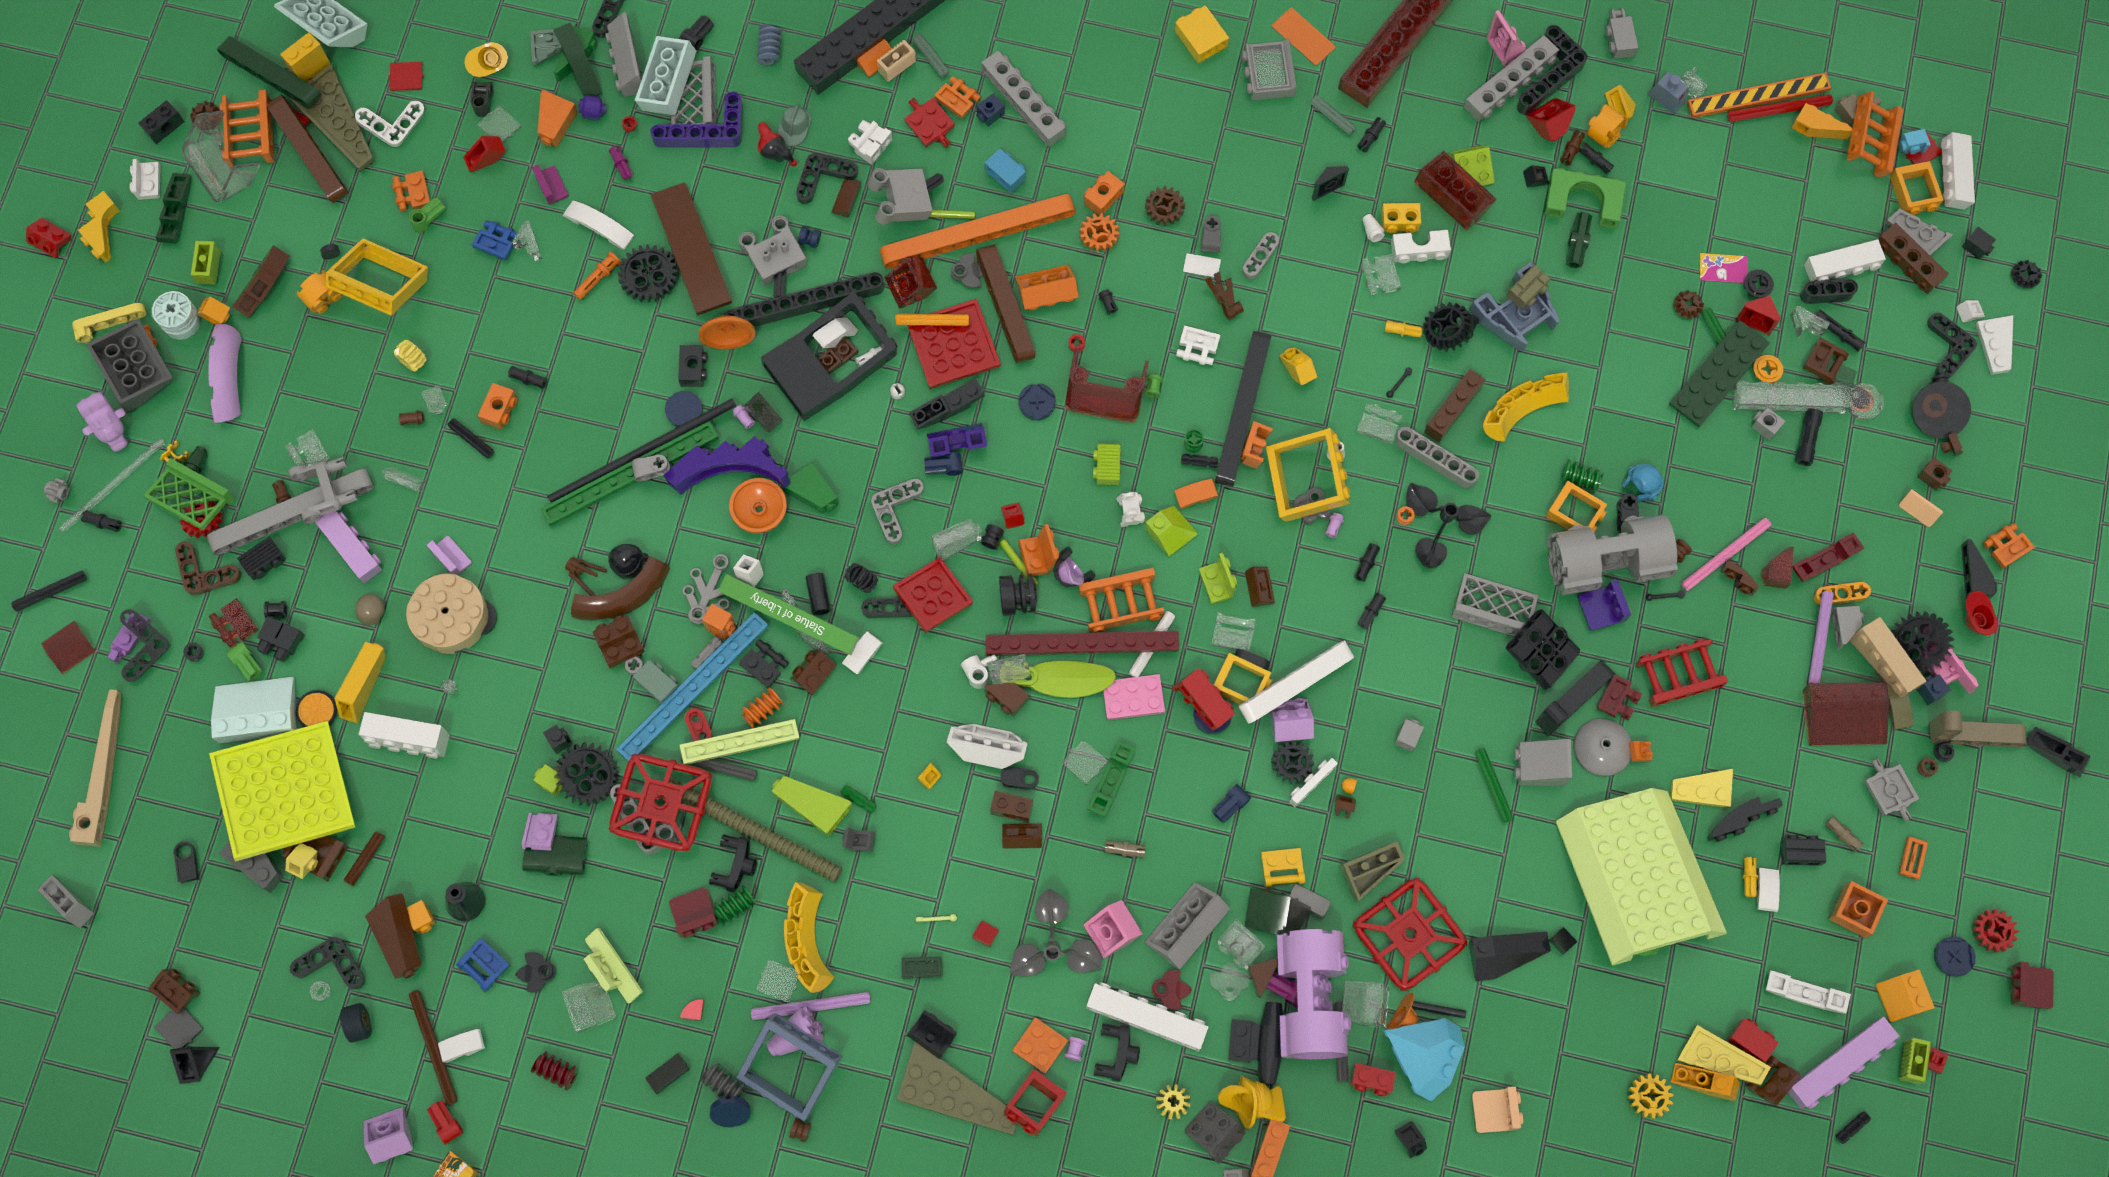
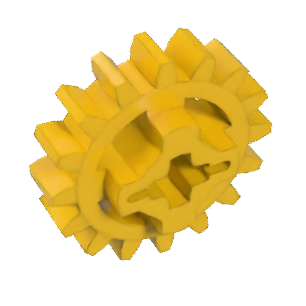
M1647 1074L1646 1079L1642 1075L1639 1076V1082L1637 1080L1632 1082L1635 1087L1628 1089L1632 1092L1628 1099H1633L1630 1107L1636 1106L1635 1113L1643 1112V1118L1647 1117L1648 1114L1651 1119H1654L1656 1114L1658 1117L1663 1116L1662 1111L1668 1112L1667 1105L1673 1104L1669 1098L1674 1096V1094L1668 1093L1671 1086L1664 1085L1666 1079L1659 1081V1075H1655L1652 1078L1651 1074ZM1645 1083L1644 1090L1638 1093L1639 1088ZM1648 1093H1650V1095H1654V1096H1658V1097H1656V1098H1654V1099L1651 1100V1098H1649V1097H1647V1096H1645V1095H1647ZM1659 1100H1663L1661 1106L1657 1109V1103ZM1639 1101H1641L1643 1104H1645V1105H1646V1108H1645L1644 1106H1642Z

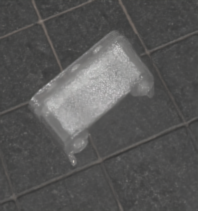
M223 111L197 114L182 147L185 160L215 202L225 201L250 186L260 167V163L256 162L235 165L233 168H230L228 163L223 160L222 145L224 143V132L219 127L225 114Z

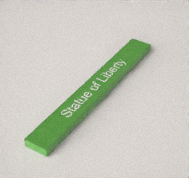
M728 574L725 575L718 592L849 655H852L858 643L859 637Z

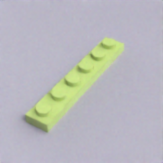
M795 719L685 743L679 745L683 764L687 765L799 740V734Z

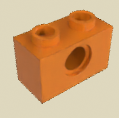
M1107 171L1105 175L1098 177L1093 188L1090 187L1086 190L1084 204L1100 216V213L1104 214L1124 193L1125 183ZM1105 191L1107 194L1102 195L1099 192Z
M492 383L478 414L481 423L502 430L504 425H507L509 422L511 409L515 408L517 404V396L514 390ZM498 405H503V407H502L501 409H499V410H496V409H495L496 406H498Z

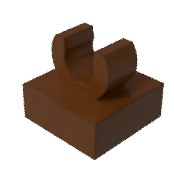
M1956 432L1949 434V442L1941 444L1943 453L1945 454L1953 450L1955 456L1963 454V448Z
M1336 795V816L1339 815L1341 810H1345L1347 812L1346 818H1349L1351 812L1355 810L1356 799Z

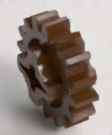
M1166 186L1163 187V190L1157 187L1156 193L1151 191L1150 197L1146 198V215H1151V221L1156 219L1157 225L1160 222H1163L1164 226L1167 225V222L1173 225L1174 219L1179 221L1180 215L1183 216L1185 203H1182L1184 198L1183 196L1179 197V191L1174 193L1172 187L1170 190H1167Z

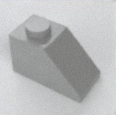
M1859 606L1836 607L1831 612L1837 649L1844 647L1861 627L1864 616L1860 612Z

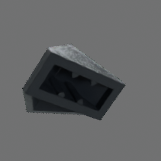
M191 1046L170 1049L179 1083L200 1081L220 1047Z

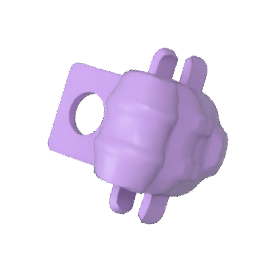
M101 392L93 393L91 396L83 398L76 405L88 424L82 430L85 435L94 433L100 441L107 443L115 452L127 446L128 442L123 435L124 427L120 420V417L126 414L123 408L115 411Z

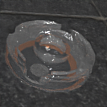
M1857 384L1846 395L1847 409L1857 419L1864 421L1872 420L1883 410L1884 399L1882 393L1878 392L1875 389L1876 387L1871 384Z

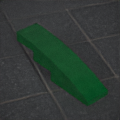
M571 23L554 29V33L562 47V52L583 96L602 94L596 76Z
M172 173L163 197L164 207L159 217L161 224L156 235L157 242L176 244L189 196L192 178L189 174Z

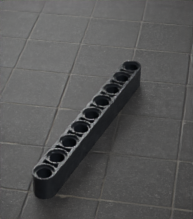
M873 272L725 311L723 316L740 317L756 327L833 307L853 291L863 299L879 295L884 291V280L880 273ZM873 282H879V283H880V284L877 285V286L872 285ZM856 286L862 287L860 290H854ZM838 291H843V292H844V293L841 294V295L835 294V293L838 292ZM819 296H826L823 300L818 299ZM802 300L808 301L806 304H800ZM784 305H790L789 308L782 309ZM765 310H772L769 314L764 313ZM749 314L754 315L752 318H746Z
M1253 331L1215 479L1217 484L1229 487L1234 486L1272 335Z

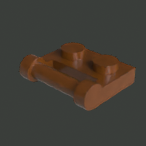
M1819 338L1803 369L1822 378L1827 384H1834L1836 374L1843 361L1847 360L1849 354L1840 347ZM1833 354L1836 356V360L1828 372L1825 370V367Z
M1771 1055L1766 1064L1771 1067L1766 1077L1774 1068L1777 1071L1762 1088L1748 1082L1746 1088L1767 1102L1777 1106L1801 1075L1798 1071Z

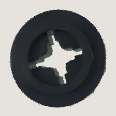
M2029 260L2020 261L2012 269V278L2020 287L2033 288L2040 283L2042 277L2041 268L2036 266V262L2031 263ZM2026 270L2031 274L2029 277L2024 273Z
M1763 270L1749 272L1744 280V289L1748 291V295H1752L1755 298L1768 296L1774 287L1772 277ZM1758 279H1760V280H1759V281H1760V285H1763V286H1761V287L1757 290V288H1756L1757 285L1754 284V283H1756V282L1758 281Z

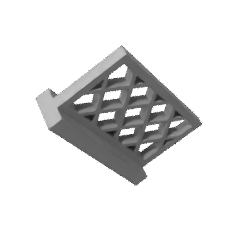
M710 56L703 57L702 61L693 62L689 74L695 79L689 85H685L686 88L681 97V100L686 105L680 111L677 109V115H671V124H677L676 122L681 116L687 120L684 124H717L715 63ZM696 67H702V71L697 76L692 73ZM699 81L702 87L696 92L692 87ZM691 91L695 95L688 102L683 97ZM700 98L703 103L697 109L692 104ZM691 107L695 112L688 118L684 113ZM698 114L703 116V122L701 123L693 122Z
M1464 573L1452 618L1515 636L1525 624L1520 622L1516 616L1524 613L1527 619H1529L1534 614L1538 595ZM1466 581L1474 582L1477 588L1470 591L1466 586ZM1484 588H1493L1495 594L1488 596ZM1480 591L1484 599L1477 602L1472 594ZM1506 592L1511 593L1514 599L1506 602L1502 594ZM1468 596L1473 604L1469 606L1461 604V599ZM1498 596L1503 604L1495 607L1491 599ZM1521 599L1533 600L1532 605L1525 608ZM1487 602L1491 610L1484 611L1479 605ZM1517 602L1521 610L1514 613L1509 605ZM1505 607L1510 615L1503 617L1499 614L1498 610Z

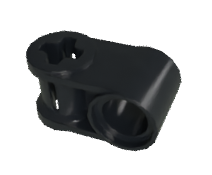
M1631 493L1623 495L1616 506L1618 531H1621V526L1627 517H1639L1637 497Z

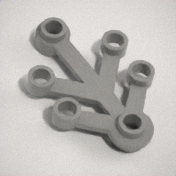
M720 554L713 559L715 569L707 587L703 582V575L699 568H694L690 572L691 578L696 582L702 597L698 604L694 597L695 590L691 585L684 586L682 590L690 603L689 619L694 624L703 623L702 618L710 607H707L710 600L724 595L718 592L719 588L715 589L722 571L729 567V561L725 555ZM719 562H725L724 566H718ZM695 572L700 573L698 577L693 576ZM687 589H692L690 594L685 593ZM725 598L720 599L718 603L714 604L725 611L730 608V603ZM726 602V607L723 608L720 606L721 603ZM697 613H702L700 618L695 617Z

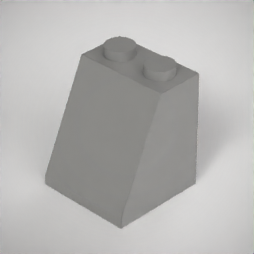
M1571 739L1520 742L1517 748H1514V760H1517L1514 778L1517 779V784L1565 786L1572 778Z

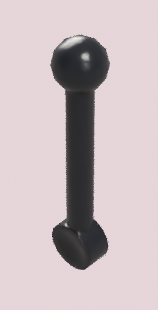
M1410 367L1405 369L1404 375L1391 391L1386 393L1388 398H1392L1399 385L1407 376L1412 374Z
M1680 590L1678 593L1647 594L1646 600L1652 601L1653 599L1668 597L1682 599L1685 597V592Z

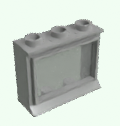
M1289 38L1280 42L1250 45L1247 43L1245 51H1242V60L1246 62L1247 66L1244 67L1245 78L1249 80V83H1247V93L1251 94V100L1295 96L1296 81Z

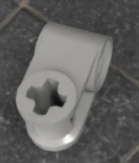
M663 455L637 458L632 461L635 481H646L660 477L670 470V464Z

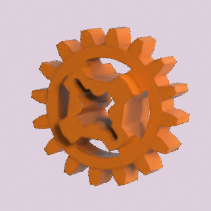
M1094 213L1092 219L1087 216L1086 222L1082 221V228H1080V240L1084 241L1083 246L1089 245V251L1095 248L1096 253L1099 252V249L1106 252L1107 247L1113 249V244H1117V238H1119V232H1117L1119 231V226L1115 225L1116 220L1110 221V215L1104 218L1103 213H1100L1099 217Z

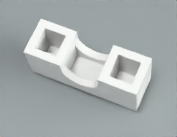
M1448 230L1429 231L1427 237L1428 244L1423 246L1413 242L1411 233L1393 234L1391 239L1393 262L1408 263L1415 260L1424 262L1428 259L1444 260L1448 258L1451 251Z

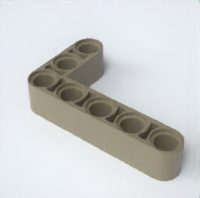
M1945 711L1930 722V742L1938 744L1946 742L1958 745L2027 746L2026 726L2021 724L1964 722L1961 720L1960 711Z

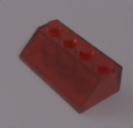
M1445 151L1424 166L1414 181L1466 231L1477 223L1497 200Z

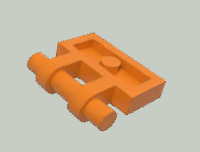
M952 76L949 82L953 86L951 87L945 83L934 95V99L963 119L974 107V103L970 100L973 99L978 103L982 97L977 94L974 88H969L965 85L963 80ZM961 90L965 95L963 96L958 91Z
M423 171L406 174L405 182H401L399 176L392 178V188L396 192L397 198L395 200L400 212L407 211L406 205L412 204V208L415 210L422 208L431 201ZM408 190L409 196L405 197L403 191Z
M2015 523L2004 526L2000 532L1990 535L1983 542V546L1986 549L1991 546L1995 547L1996 550L1991 555L2002 569L2035 548L2023 532L2018 536L2014 533L2018 529ZM2005 537L2008 538L2009 542L2006 544L2000 541Z

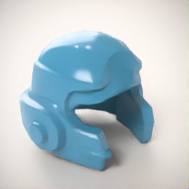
M1650 464L1631 466L1627 473L1628 477L1622 486L1626 487L1629 481L1632 480L1636 487L1642 493H1645L1637 496L1638 502L1656 500L1664 485L1660 472Z

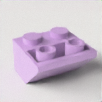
M1296 698L1294 700H1287L1270 711L1275 742L1314 738V718L1308 699Z

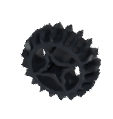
M1449 302L1447 306L1442 303L1439 309L1435 306L1434 312L1429 311L1430 317H1425L1426 323L1423 324L1425 329L1423 334L1432 347H1436L1439 351L1444 349L1448 352L1450 347L1455 351V346L1458 345L1462 348V342L1468 343L1466 337H1472L1470 331L1474 330L1472 325L1473 319L1464 306L1460 307L1457 303L1453 305ZM1457 318L1461 319V326L1457 325ZM1436 327L1440 330L1439 337L1435 335Z

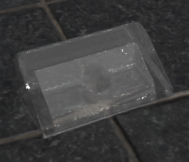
M395 467L382 470L386 480L416 492H420L425 483L424 479Z
M1024 654L987 662L992 684H1001L1030 676L1029 666Z

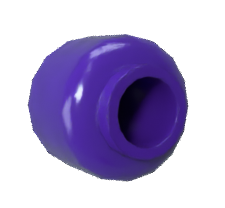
M585 95L579 101L578 113H581L585 119L599 120L601 114L605 115L606 104L602 103V99L599 96Z

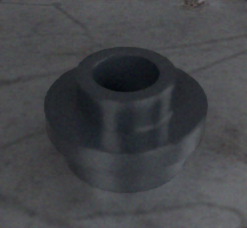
M1946 742L1939 743L1934 748V755L1939 761L1948 762L1954 757V748ZM1941 750L1946 751V756L1942 755Z

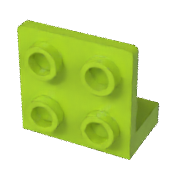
M1481 145L1448 153L1449 160L1455 163L1459 190L1494 183L1490 148L1488 146Z
M1223 552L1219 553L1217 563L1201 567L1198 570L1211 605L1232 599L1236 591L1237 580L1234 574L1231 575L1229 559L1224 557Z

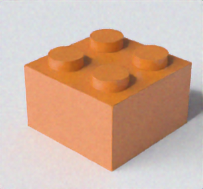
M1850 881L1844 885L1829 920L1867 938L1873 935L1888 899Z

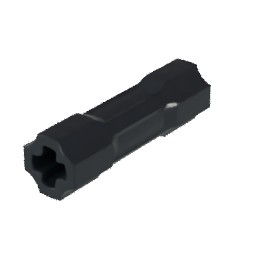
M1809 408L1805 413L1804 428L1795 461L1798 465L1811 466L1813 464L1818 431L1823 417L1821 410Z

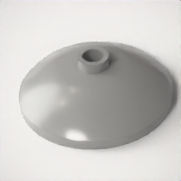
M1595 719L1583 725L1576 734L1574 753L1577 761L1586 771L1597 776H1612L1621 772L1631 760L1629 743L1632 741L1628 732L1620 724L1608 719ZM1603 742H1608L1609 747H1605Z

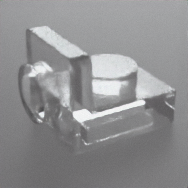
M1696 67L1691 71L1687 70L1681 76L1682 82L1688 86L1687 94L1693 99L1698 98L1709 87L1696 75L1698 70Z

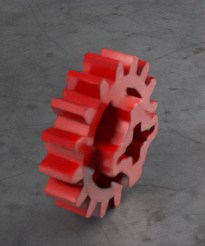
M214 501L208 502L209 508L217 505ZM204 503L195 505V511L205 509ZM191 506L183 508L185 513L191 512ZM219 511L203 531L183 519L179 523L182 525L184 532L188 533L190 537L195 536L199 539L203 535L204 538H207L208 533L213 532L214 529H220L217 524L223 523V520L220 518L223 516V513ZM206 515L196 516V521L201 523L206 518Z
M1994 909L1992 912L1986 910L1984 914L1977 916L1979 920L1974 921L1977 928L1972 929V931L1978 934L1974 939H1980L1979 946L1986 945V951L1993 948L1994 953L2000 950L2004 952L2007 950V947L2011 948L2014 946L2012 942L2018 940L2014 934L2019 933V930L2014 929L2013 926L2017 925V922L2010 921L2012 919L2011 915L2006 917L2004 910L1998 914V910Z

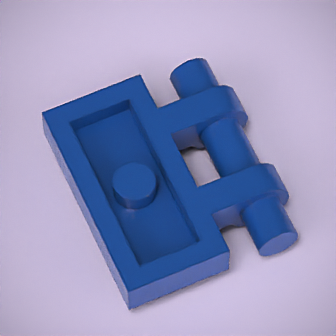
M486 220L484 227L488 230L487 232L479 230L472 243L473 248L507 261L514 247V243L509 240L511 238L518 240L520 234L514 232L512 228H505L495 221L490 222ZM495 233H500V234H502L503 236H502V238H501V237H498V236H496V235H494V234H495Z

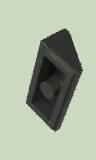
M677 1053L645 1079L653 1091L659 1094L690 1069L679 1053Z

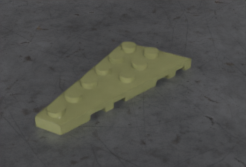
M914 1042L897 1101L1014 1136L1017 1122L1013 1123L1007 1119L1006 1114H1004L1005 1104Z

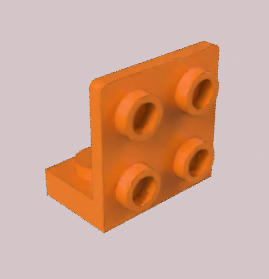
M1044 524L1038 537L1020 539L1018 542L1026 573H1032V576L1049 574L1059 558L1058 548L1055 547L1053 542L1054 534L1048 524Z

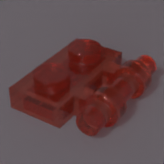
M237 598L220 609L224 614L222 617L219 618L216 613L209 615L212 621L211 625L214 629L218 630L221 634L220 638L229 647H233L236 644L233 639L236 636H239L243 641L259 630ZM228 622L233 628L230 631H227L224 626Z

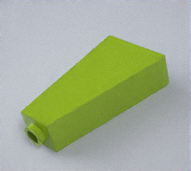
M783 776L781 780L777 779L772 786L773 796L827 837L832 834L853 807L849 800Z

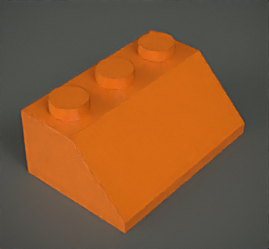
M1068 264L1015 276L1024 310H1035L1039 306H1052L1057 302H1070L1074 298H1079L1076 279Z

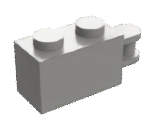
M1624 8L1615 11L1610 9V20L1605 27L1606 37H1609L1610 41L1608 46L1609 52L1612 53L1613 59L1635 57L1638 44L1632 17H1626Z

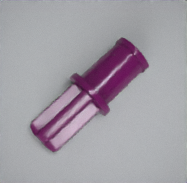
M615 146L611 147L609 153L614 160L615 168H618L623 179L629 180L633 174L627 164V158H624L619 146H616V148Z

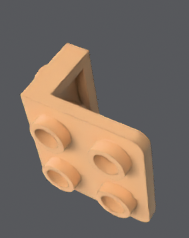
M1507 1087L1502 1090L1477 1091L1472 1094L1475 1126L1478 1133L1513 1131L1521 1128L1523 1114L1519 1112L1518 1104L1521 1103L1519 1091L1516 1092V1087Z

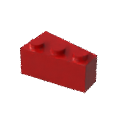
M1199 668L1186 675L1172 687L1174 692L1179 690L1185 697L1183 701L1187 705L1191 703L1197 710L1196 714L1212 731L1218 729L1235 715L1232 711V705L1221 697L1220 690L1210 683L1206 672Z

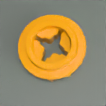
M1772 355L1760 356L1754 362L1753 371L1755 378H1759L1761 383L1767 382L1770 384L1777 382L1783 374L1781 361ZM1766 364L1769 369H1772L1769 375L1767 374V371L1762 370L1766 367Z

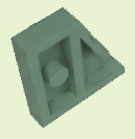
M554 29L530 31L533 66L562 51Z

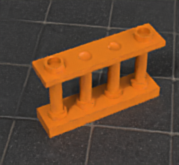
M259 90V98H256V100L230 103L226 95H222V103H220L224 130L222 157L230 168H234V158L260 155L264 157L267 163L274 162L272 114L267 107V104L271 102V98L266 90ZM258 107L260 114L252 117L232 119L231 111ZM256 123L260 125L258 132L232 135L233 126ZM256 139L261 141L259 148L233 151V142Z
M1870 91L1858 97L1847 160L1852 161L1862 157L1875 165L1874 175L1880 178L1893 171L1904 109L1897 106L1887 111L1873 103L1874 92ZM1871 110L1884 117L1883 125L1870 118ZM1868 126L1881 133L1880 141L1867 134ZM1865 142L1878 149L1877 157L1864 150Z
M1154 568L1079 585L1080 597L1085 596L1087 598L1093 623L1088 624L1089 633H1102L1108 628L1149 619L1150 621L1161 619L1164 616V607L1157 609L1151 588V583L1155 580ZM1133 585H1143L1149 607L1148 611L1138 613L1132 590ZM1122 588L1125 590L1130 615L1119 617L1113 593L1115 589ZM1103 592L1106 594L1112 619L1100 620L1095 600L1096 593Z

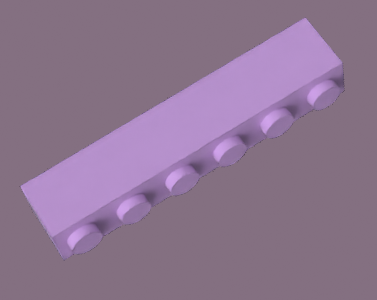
M1885 1017L1877 1019L1801 1077L1788 1093L1800 1109L1807 1107L1812 1109L1819 1103L1817 1099L1821 1096L1826 1098L1835 1091L1833 1089L1834 1086L1838 1083L1841 1086L1849 1081L1851 1073L1855 1072L1857 1074L1866 1067L1864 1063L1868 1060L1873 1062L1881 1056L1879 1052L1884 1048L1886 1050L1892 1048L1896 1044L1894 1040L1900 1036Z

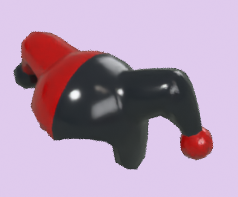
M760 122L758 124L760 134L758 151L760 155L777 162H782L785 159L789 161L791 167H795L797 161L793 159L791 150L787 148L784 138L778 133H774L765 122Z

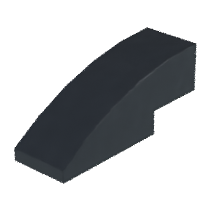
M2034 727L2027 739V745L2038 754L2078 777H2081L2090 761V755L2073 748L2071 743L2037 727Z

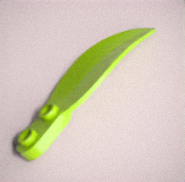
M1051 661L1040 663L1033 667L1007 665L999 672V680L1002 684L1015 683L1019 687H1030L1039 693L1061 698H1079L1102 692L1110 687L1116 678L1114 671L1110 668L1078 661ZM1009 674L1012 678L1006 679L1005 675ZM1029 675L1031 680H1025L1024 677Z

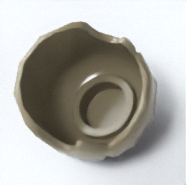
M374 594L363 595L355 605L357 619L365 625L379 623L380 618L385 614L384 601Z

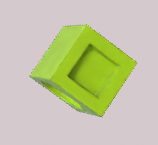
M546 764L543 768L540 767L536 771L534 782L556 797L563 788L562 785L556 786L560 779L554 778V776L558 772Z

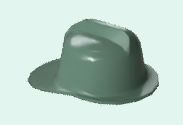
M800 105L786 109L778 128V134L784 138L787 146H796L804 141L811 123L810 113L806 109L801 108Z

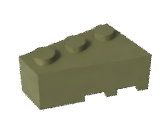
M1392 842L1340 864L1339 867L1354 902L1360 901L1380 881L1396 869L1405 858L1398 842Z

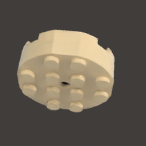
M440 574L425 580L416 588L407 605L406 616L410 630L425 647L441 654H454L455 651L472 647L480 639L481 633L488 621V608L484 596L471 581L455 574Z

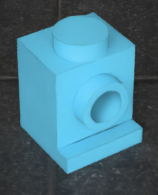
M1925 129L1904 133L1898 141V148L1903 154H1916L1918 152L1922 154L1931 145Z

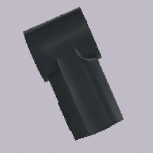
M701 15L690 29L687 28L681 33L679 39L690 41L697 51L701 47L704 37L714 27V24L708 17Z

